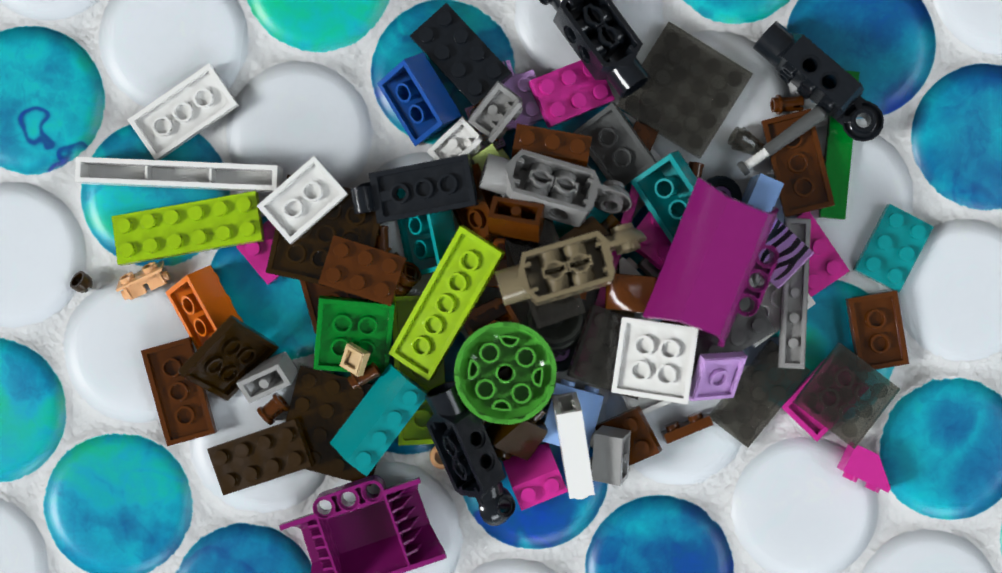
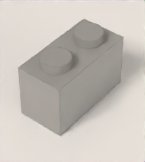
M602 425L592 434L590 446L593 448V456L590 459L593 481L621 486L628 478L631 430Z

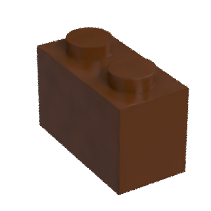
M493 196L488 214L489 234L539 242L544 224V204Z

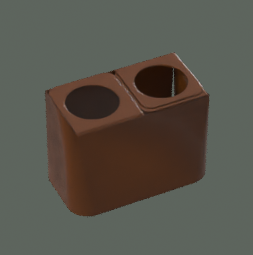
M615 273L611 285L605 288V309L644 313L658 277Z

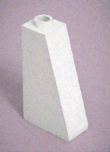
M576 392L552 396L569 498L585 499L590 495H595L581 405Z

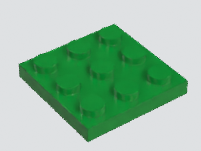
M320 295L313 369L349 372L340 366L346 343L352 342L370 352L366 366L375 362L382 374L389 365L390 360L388 353L391 350L395 302H393L392 306H388L367 299Z

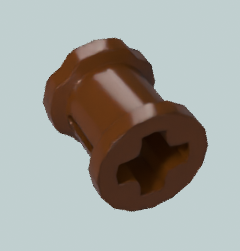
M276 392L267 404L257 409L258 414L269 425H272L282 412L290 410L286 400Z

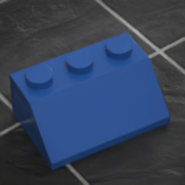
M424 52L402 60L377 83L414 146L425 142L462 117Z

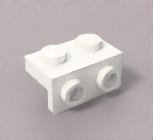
M462 116L427 152L434 160L464 154L474 156L483 147L480 144L483 136Z

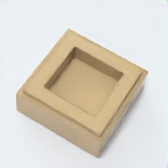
M352 342L346 343L340 366L357 377L363 376L370 352Z

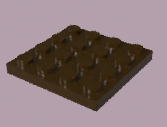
M342 187L348 193V196L292 245L275 228L266 273L319 284L318 282L333 235L375 248L380 224H377L375 211L355 214L351 188Z
M300 365L286 421L299 418L315 464L306 468L307 470L352 482L366 477L350 465L330 442L374 384L366 383L363 385V389L360 390L358 388L354 390L346 376ZM377 464L374 466V468L371 470L368 476L375 474Z

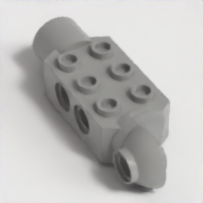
M521 149L511 160L488 153L479 182L480 189L501 194L504 198L544 204V218L578 228L586 221V217L593 207L605 213L615 214L626 212L632 206V200L629 193L625 190L623 183L617 180H607L602 185L595 170Z

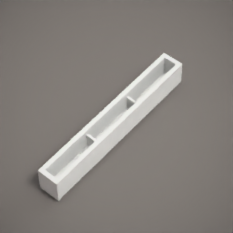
M76 157L75 182L110 186L273 192L282 184L283 168L278 165Z

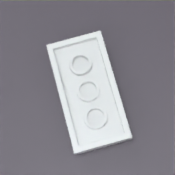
M207 64L127 120L153 158L161 160L239 105L212 65Z

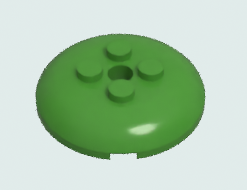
M496 322L478 329L463 343L455 361L454 381L462 402L473 414L490 423L510 425L532 418L545 407L555 389L557 366L550 346L536 331L515 322ZM505 365L511 367L512 374L508 379L499 378L498 370L500 367Z

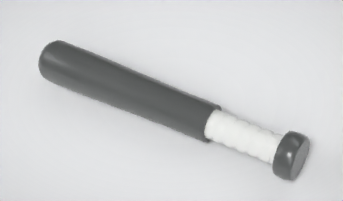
M816 106L765 144L762 150L745 162L740 161L737 166L745 176L750 173L749 170L768 156L771 157L826 118V112L822 107Z

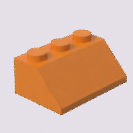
M211 265L186 275L165 292L197 350L231 315L243 322L236 312L230 296L226 294L221 285L219 276L214 272Z

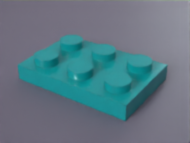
M887 204L853 270L893 291L897 290V292H900L934 226L891 204Z

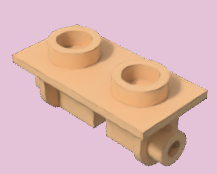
M163 260L158 263L153 261L143 266L142 270L135 274L129 272L120 277L116 291L118 292L123 289L121 291L122 297L125 300H133L147 293L143 284L147 283L152 291L167 284L171 277L167 270L162 271L164 266Z

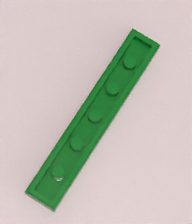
M847 71L859 82L860 72ZM829 115L824 163L835 205L819 209V218L845 220L853 139L846 134L843 126Z

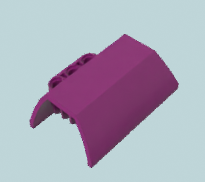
M698 177L643 317L681 322L716 335L719 339L717 345L723 348L737 313L749 317L758 311L773 275L779 254L775 247L765 243L779 208L773 207L770 212H765L729 197L706 180ZM763 249H767L770 257L768 261L762 263L759 259V253ZM758 273L760 282L757 286L752 287L749 283V278L752 274ZM748 297L750 299V307L742 311L739 303L741 299Z
M371 475L323 491L314 501V513L279 525L280 530L290 527L301 529L312 562L311 573H405L447 558L446 552L429 522L418 491V484L421 483L420 477L386 488L383 478ZM367 485H378L380 492L377 494L370 493L367 490ZM352 492L356 496V500L353 502L346 501L343 493ZM327 500L331 503L332 508L324 510L319 502Z

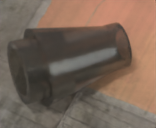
M736 127L728 139V144L732 146L733 150L755 155L765 145L745 127L742 129Z

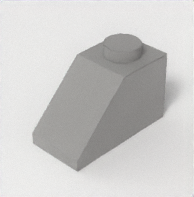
M284 351L262 362L238 380L236 384L247 401L251 403L291 385L298 370L287 352Z

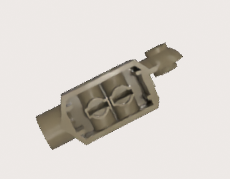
M626 223L610 229L612 235L604 237L599 231H594L522 252L520 264L495 271L504 306L528 299L536 306H540L611 285L615 274L611 252L616 251L617 255H622L640 248L639 243L647 240V237L643 232L634 228L632 223Z

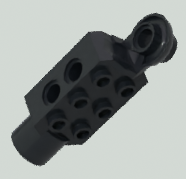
M539 0L543 5H552L557 11L553 22L595 80H609L620 97L625 98L640 89L650 79V75L636 58L643 43L611 0Z
M776 21L756 42L753 49L775 67L779 72V77L786 83L791 82L798 88L797 92L803 98H810L817 104L816 106L822 107L826 112V116L829 115L839 122L850 138L865 142L874 139L880 134L884 125L882 111L877 105L861 97L864 90L862 84L804 34L791 33ZM856 118H864L867 121V127L862 128L858 126Z
M455 381L443 383L431 389L425 395L433 414L426 424L454 490L462 496L476 498L479 504L480 516L485 523L490 526L501 525L511 517L516 506L512 495L502 484L506 478L502 469V463L497 458L491 439L483 425V419L473 414L462 402L457 392Z

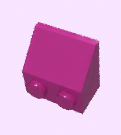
M546 442L537 447L528 461L515 455L509 460L502 461L521 511L568 492L550 446Z

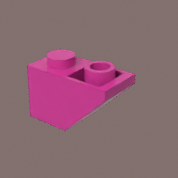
M849 441L837 466L838 469L844 471L842 476L854 482H857L859 478L866 482L864 487L879 493L880 489L889 493L891 487L880 456Z

